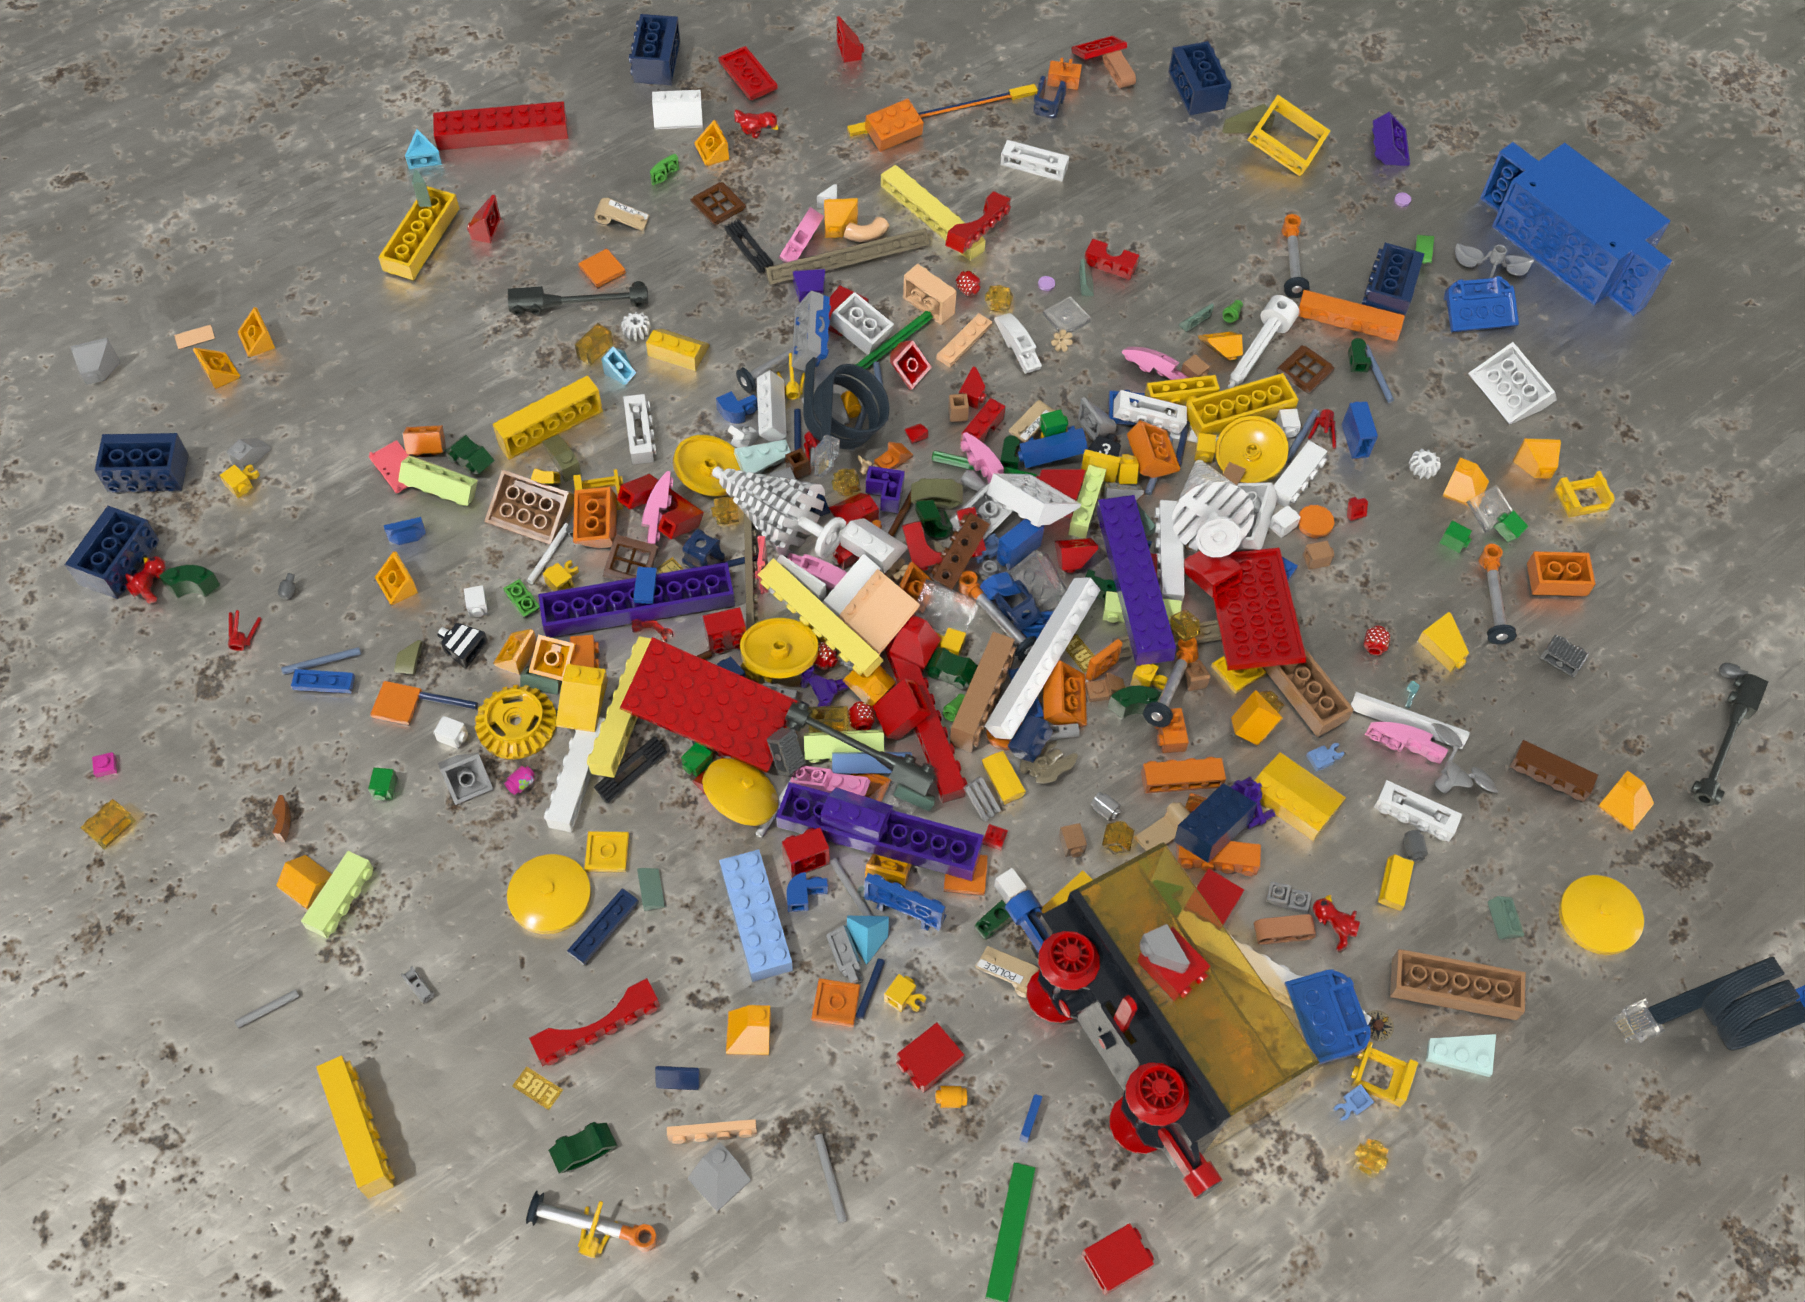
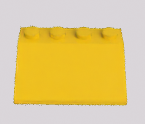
M1281 752L1254 780L1256 783L1262 784L1260 804L1268 810L1273 809L1276 816L1312 841L1315 840L1346 799L1345 796Z

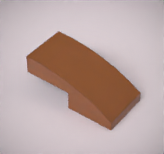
M279 795L272 811L277 820L272 833L278 841L286 842L290 829V808L284 796Z

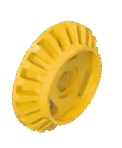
M513 685L511 688L506 686L499 692L494 691L492 696L486 698L484 704L479 706L478 715L475 717V731L482 746L491 754L504 759H522L541 751L550 742L556 730L557 715L552 701L549 700L545 693H541L539 689H532L528 685H524V687ZM511 700H523V701H519V702H513V703L504 704V703H506V702H508V701H511ZM515 717L521 718V722L517 725L510 723ZM538 717L539 720L537 724L530 732H528L534 718ZM496 723L505 735L500 736L496 734L490 726Z

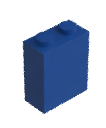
M1353 402L1349 404L1341 425L1351 458H1367L1372 452L1378 435L1368 402Z
M1024 519L1000 537L997 551V561L999 564L1011 570L1038 549L1042 544L1044 525H1041V527L1034 526L1030 523V520Z

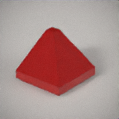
M921 423L904 430L912 444L928 438L929 431Z

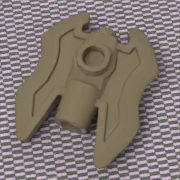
M1053 740L1044 745L1040 755L1037 756L1033 763L1022 759L1020 771L1023 774L1030 771L1032 777H1037L1036 783L1056 781L1059 774L1070 770L1074 766L1078 755L1073 753L1064 757L1059 749H1054L1057 745V740Z

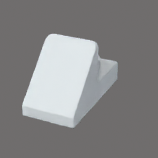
M836 184L817 196V208H824V199H837Z
M748 424L730 425L728 430L729 433L733 434L731 444L737 448L751 446L760 437L759 431Z

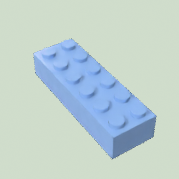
M760 850L719 860L752 982L793 971L792 960Z

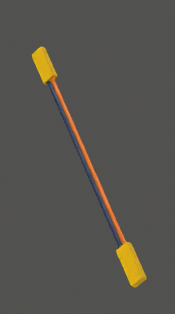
M1035 84L1009 89L1007 93L919 112L918 114L923 118L1007 98L1015 100L1038 93ZM865 122L847 126L850 137L868 133L865 129Z

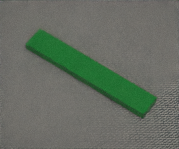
M1015 1162L1013 1164L985 1299L997 1302H1008L1035 1167Z

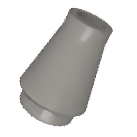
M969 469L960 480L964 486L976 491L987 485L973 470L970 471Z

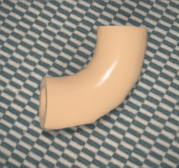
M876 217L868 225L860 226L849 223L846 227L844 238L859 243L870 242L879 239L887 232L889 223L882 217Z

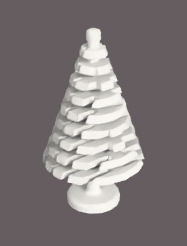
M1197 460L1173 511L1172 520L1175 518L1173 523L1174 532L1177 535L1181 531L1182 534L1179 540L1184 545L1189 542V548L1196 551L1199 549L1207 556L1223 557L1229 555L1237 549L1241 540L1245 538L1253 525L1255 514H1251L1248 517V514L1254 508L1250 498L1247 499L1248 494L1225 476H1222L1221 473H1218V471L1204 463V461Z
M720 467L713 469L712 475L720 479L719 484L726 489L730 497H734L733 501L746 514L757 530L763 531L762 536H765V539L779 555L788 556L789 553H794L795 551L789 549L790 544L797 547L802 546L806 539L796 536L798 532L807 535L812 533L818 537L815 553L821 559L829 557L840 544L839 533L846 526V521L841 517H835L822 527L817 524L820 516L810 511L811 507L821 511L823 509L824 501L816 498L818 493L825 496V489L821 484L800 482L799 480H789L788 478H778L753 472L746 473L745 471H736L729 468L725 471Z

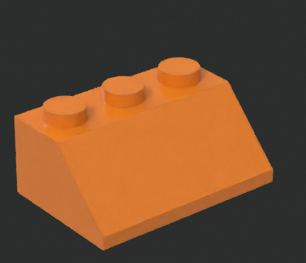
M1140 420L1127 433L1133 456H1136L1139 464L1138 471L1140 474L1156 478L1181 470L1167 430Z
M611 487L574 490L573 542L594 548L612 547L617 527V495Z
M1061 660L1057 662L1043 686L1044 720L1054 725L1078 723L1079 727L1087 726L1085 674Z

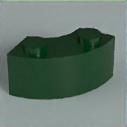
M467 435L460 437L445 450L448 459L453 463H458L470 475L480 474L495 461L483 446L475 444Z
M934 500L917 501L915 511L919 521H921L924 532L933 538H948L952 524L946 511L937 509Z
M198 565L177 566L159 575L165 587L177 598L190 593H197L206 597L220 586L212 571Z
M937 648L924 670L933 679H939L954 685L958 689L969 688L978 665L970 657L957 656L945 648Z
M1147 686L1125 687L1110 696L1108 708L1122 719L1131 714L1143 715L1145 706L1150 702H1157L1162 692Z
M592 1122L577 1134L558 1138L555 1141L556 1144L548 1151L560 1174L575 1170L597 1160L617 1147V1143L607 1122Z

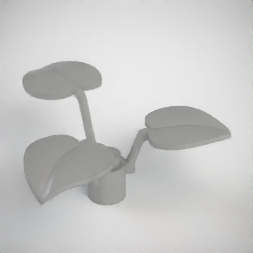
M1457 243L1455 248L1456 259L1466 267H1475L1477 263L1482 264L1490 257V262L1494 266L1489 278H1493L1496 267L1500 263H1502L1503 267H1506L1507 272L1510 274L1522 276L1529 271L1534 262V259L1527 257L1507 256V248L1500 244L1495 245L1493 250L1489 251L1485 257L1480 250L1474 247L1463 246Z
M1433 723L1432 725L1441 740L1453 747V752L1446 762L1445 768L1441 771L1442 775L1435 781V786L1441 792L1447 793L1453 786L1472 787L1473 782L1471 778H1474L1476 783L1482 788L1498 793L1493 780L1485 771L1473 767L1471 769L1472 773L1467 774L1452 761L1458 747H1462V741L1449 727Z

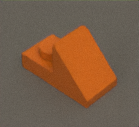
M889 442L888 451L876 458L874 464L881 468L896 469L912 458L913 454L902 443Z

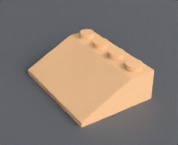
M877 569L838 618L880 655L919 608L920 604Z

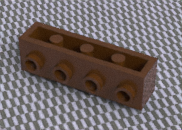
M970 512L968 515H963L959 522L961 527L958 531L955 530L950 537L952 541L950 546L945 547L940 555L942 560L939 564L936 563L931 570L932 578L950 589L954 588L990 526L989 523Z
M1525 740L1516 749L1509 766L1518 773L1526 774L1538 782H1543L1553 789L1562 791L1572 798L1583 802L1592 793L1598 778V774Z

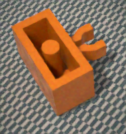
M1060 58V62L1050 61L1047 86L1059 87L1060 82L1064 81L1067 89L1078 90L1082 65L1073 64V59H1069V63L1063 62L1064 58Z
M443 425L406 427L403 432L406 454L419 456L423 453L438 455L443 453L446 447Z
M1182 708L1171 709L1173 719L1168 726H1154L1155 729H1158L1157 743L1158 746H1161L1162 753L1185 752L1189 743Z

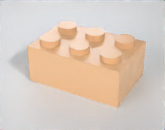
M919 264L915 265L904 275L903 298L923 313L930 311L933 316L932 319L940 325L955 314L956 290L952 286H949Z

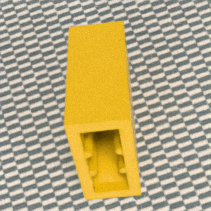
M1450 612L1422 632L1418 642L1450 672L1456 668L1459 670L1467 663L1465 659L1469 651Z

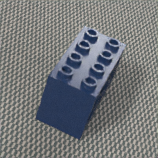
M640 14L639 20L636 21L637 31H634V42L631 44L632 54H629V64H632L631 76L634 78V83L672 86L681 42L678 17Z
M1209 41L1173 47L1168 73L1189 116L1225 109L1229 90L1231 89V82L1227 79L1225 70L1222 69L1220 60L1216 57L1214 48L1211 47Z
M1385 242L1383 249L1379 248L1376 258L1379 260L1374 261L1372 270L1375 272L1370 274L1368 282L1371 285L1367 284L1365 290L1367 297L1364 296L1361 304L1406 316L1425 253Z
M177 433L102 434L94 471L107 492L182 491L189 454Z
M107 506L64 565L78 585L118 599L127 588L126 584L128 581L125 574L128 573L131 576L137 574V571L144 563L143 558L148 557L152 550L156 548L159 539L147 519Z

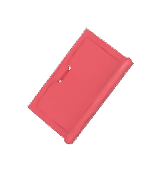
M397 440L374 453H369L368 457L396 494L408 488L404 483L398 482L401 462L409 455L406 454V451Z
M758 536V571H755V578L759 579L760 592L764 594L768 593V590L760 583L762 579L758 574L768 564L765 536Z

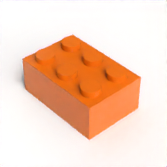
M909 99L866 115L865 129L880 152L920 136L923 132L924 122Z
M1534 551L1527 562L1532 595L1588 596L1596 585L1589 553Z

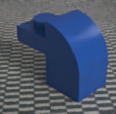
M732 391L716 398L717 410L730 423L746 422V415L758 410V401L754 394L740 401L736 399Z
M806 872L794 876L787 886L788 912L809 911L808 895L828 894L827 878L813 877L810 880H806Z

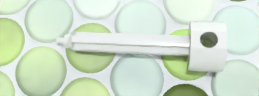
M1275 295L1270 299L1261 313V320L1264 326L1237 367L1230 374L1229 389L1244 382V379L1276 332L1285 333L1290 329L1299 315V308L1293 300L1283 295Z

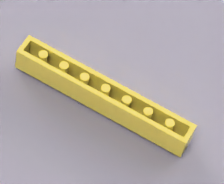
M894 165L881 174V187L945 241L948 231L954 225L965 223L898 166ZM980 237L979 241L975 242L962 255L971 261L983 253L986 241L984 237Z
M774 558L759 572L758 576L762 579L760 583L767 590L771 588L774 591L773 595L780 602L784 600L787 603L786 607L793 614L797 612L802 623L806 626L810 624L814 628L812 632L819 638L823 636L827 640L825 644L833 651L837 649L840 652L838 656L846 663L850 661L854 665L852 669L857 674L861 675L863 673L868 678L883 662V659Z
M638 637L636 644L634 643L632 646L631 657L627 659L625 672L621 674L618 689L613 693V701L607 708L606 719L602 721L599 736L594 740L593 751L587 757V765L590 768L591 774L612 778L616 775L638 717L620 710V706L651 638Z

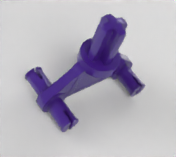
M811 666L801 674L800 685L802 688H807L810 683L819 701L816 716L818 719H823L824 715L829 711L832 699L837 695V692L849 689V687L842 681L843 679L827 680L813 673L814 668Z
M1250 776L1242 781L1237 780L1233 782L1234 785L1230 786L1231 788L1257 803L1254 813L1255 817L1247 825L1248 829L1258 824L1261 826L1266 823V820L1275 817L1273 809L1264 813L1260 805L1262 798L1261 783H1256Z

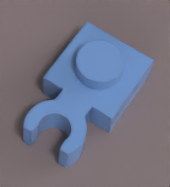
M995 533L984 539L986 551H982L983 555L976 558L977 564L982 563L986 556L991 559L997 555L999 538Z
M1338 743L1332 744L1328 750L1324 745L1307 753L1306 757L1316 772L1333 765L1334 759L1339 760L1343 757L1344 751L1341 753L1334 751L1338 748Z
M1359 1084L1342 1097L1346 1103L1335 1105L1333 1111L1342 1108L1345 1113L1340 1120L1343 1121L1349 1118L1351 1111L1358 1115L1372 1105L1374 1101L1363 1086Z

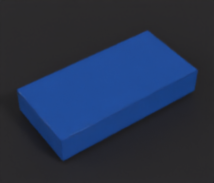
M637 568L634 603L653 604L657 568Z
M1035 1094L1033 1096L1019 1138L1022 1142H1028L1042 1100L1040 1095Z

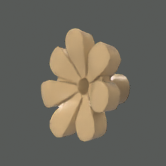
M1061 329L1059 333H1054V339L1051 340V344L1055 346L1056 351L1062 349L1065 352L1068 350L1067 345H1071L1073 342L1070 339L1072 333H1066L1065 329Z
M858 455L857 459H859L862 465L860 473L865 475L869 466L879 467Z
M900 558L898 562L896 561L887 570V577H894L895 580H899L900 577L903 578L908 567L907 564L904 565L905 560Z

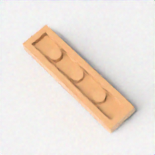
M978 313L937 354V360L948 367H952L992 327V321Z
M756 1119L667 1127L668 1141H672L674 1144H682L686 1140L695 1139L696 1142H704L708 1138L715 1137L718 1140L730 1139V1136L738 1135L740 1138L752 1137V1134H757Z

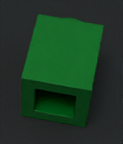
M1061 409L1040 415L1039 426L1044 437L1066 432L1068 419L1063 415Z
M1514 510L1509 513L1503 512L1497 517L1498 522L1493 526L1507 542L1518 538L1528 527Z
M1452 520L1439 543L1460 553L1462 548H1467L1472 540L1469 538L1472 530Z
M695 743L681 757L682 768L688 774L692 773L696 777L699 776L713 762L712 752L705 746Z
M373 767L368 790L374 799L380 801L393 799L398 779L394 769Z

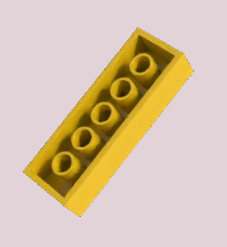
M427 186L432 206L420 207L416 199L378 257L384 272L411 280L415 279L460 209L456 194Z
M1284 373L1188 400L1186 404L1187 420L1190 422L1196 437H1198V433L1220 435L1228 424L1242 417L1260 416L1269 420L1277 418L1279 410L1296 409L1299 399Z
M587 375L529 404L527 407L515 411L503 419H499L492 424L498 446L508 460L541 444L542 441L554 437L603 412L599 389Z
M342 1055L316 1066L357 1188L368 1199L393 1188L392 1179H395L391 1166H388L385 1161L388 1158L386 1150L377 1140L381 1136L377 1126H374L370 1120L374 1116L371 1108L364 1101L367 1097L363 1087H360L357 1081L360 1077L356 1067H353L351 1061H346Z

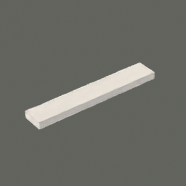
M1358 692L1355 693L1350 704L1355 712L1383 722L1400 723L1416 727L1433 734L1431 739L1442 743L1445 742L1438 736L1432 724L1445 725L1452 729L1461 739L1462 747H1458L1459 749L1463 748L1469 737L1470 732Z

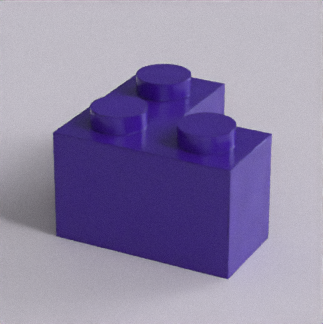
M874 466L868 467L865 493L881 495L880 511L899 513L905 471Z

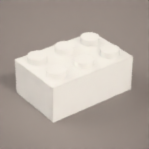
M855 292L832 312L830 319L831 326L867 355L878 348L891 335L894 326L890 320Z

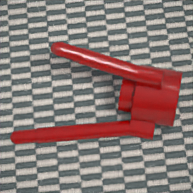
M1324 409L1320 412V417L1316 418L1308 439L1312 438L1319 424L1324 428L1325 433L1331 427L1332 446L1335 449L1334 412Z
M809 431L804 435L805 443L803 445L805 454L810 461L809 449L818 452L821 442ZM830 452V458L834 459V456Z
M239 610L235 611L234 628L233 613L229 612L228 647L235 651H243L245 646L249 647L250 640L259 626L261 617L257 618L246 638L243 632L238 631Z

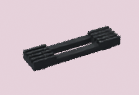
M739 219L735 220L734 223H728V226L724 225L727 234L758 273L765 271V267L773 266L771 258L760 248ZM744 236L756 251L757 257L751 254L739 239L740 237Z
M653 736L619 765L614 778H603L594 786L595 790L604 802H610L623 791V788L668 752L660 744L658 738ZM644 755L647 760L621 782L617 783L615 781L619 774Z

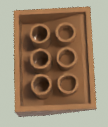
M502 470L484 522L551 544L570 514L574 503V494Z

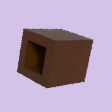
M802 448L785 454L786 468H791L795 479L810 474V461Z

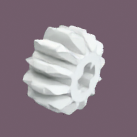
M629 313L628 317L625 316L621 322L623 334L629 340L633 338L635 341L639 338L643 340L644 336H649V331H651L649 318L643 313Z
M1421 448L1419 452L1415 451L1410 458L1409 470L1414 471V476L1419 475L1420 479L1423 476L1426 479H1429L1431 476L1434 477L1441 466L1440 457H1436V452L1431 453L1429 449L1424 451Z

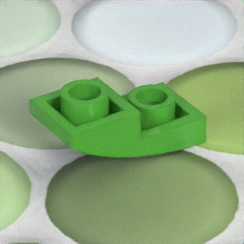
M676 154L661 160L650 170L652 185L667 180V174L679 170V161Z
M1417 235L1415 251L1425 253L1422 263L1432 262L1434 236Z
M520 579L503 588L507 597L523 617L540 609L539 604Z

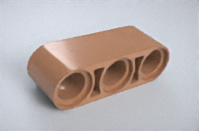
M1120 50L1103 55L1104 65L1119 88L1136 84L1135 73Z
M1309 914L1264 918L1253 923L1257 943L1261 945L1306 941L1317 936L1312 915Z

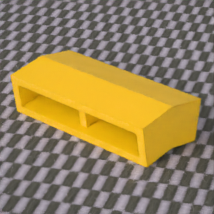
M534 468L531 480L547 484H561L560 472Z
M1004 751L982 759V764L1004 805L1024 796L1026 791Z
M1396 854L1387 858L1378 898L1379 903L1402 911L1405 906L1414 861L1402 858Z

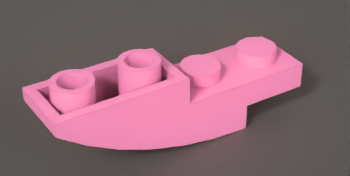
M810 207L778 258L783 262L797 260L824 216Z
M1127 347L1122 351V354L1125 355L1128 361L1138 364L1139 368L1144 372L1150 373L1156 369L1158 374L1166 376L1170 380L1189 378L1176 369L1179 362L1164 353L1143 347Z
M967 432L963 433V438L960 442L963 452H966L968 462L973 466L975 472L981 470L983 477L987 478L988 484L991 482L993 473L1003 474L1004 467L996 455L983 442Z
M667 471L655 485L642 517L641 527H648L647 543L653 545L659 542L660 538L657 524H660L662 513L659 510L665 511L667 506L671 504V495H668V491L673 486V477H670V471Z
M789 553L787 556L789 560L824 582L826 589L833 590L847 574L846 571L807 554H804L802 557Z
M1371 722L1365 733L1372 740L1379 741L1392 750L1401 752L1406 747L1411 752L1418 753L1429 761L1441 764L1448 752V749L1430 741L1433 734L1405 724Z
M801 766L793 773L790 780L792 783L831 793L837 787L865 796L871 782L867 777L836 774L831 769Z

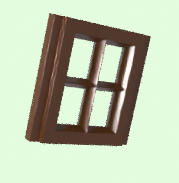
M719 182L690 199L691 203L713 225H718L746 208V205L724 182ZM718 191L725 196L719 201L713 196ZM710 197L715 203L707 206L702 200ZM729 200L734 207L726 210L721 204ZM717 206L724 211L718 216L712 211Z
M1301 345L1276 371L1279 374L1284 373L1287 380L1310 394L1334 371L1335 367L1308 347ZM1304 355L1312 360L1307 366L1299 362ZM1315 362L1323 367L1317 374L1309 369ZM1294 365L1302 369L1296 376L1288 371ZM1304 372L1313 376L1307 383L1299 378Z
M616 534L602 577L615 581L636 578V575L629 574L631 565L653 568L659 546ZM619 546L632 549L630 559L617 556ZM636 551L649 554L646 564L633 560ZM615 559L628 563L626 572L612 569Z

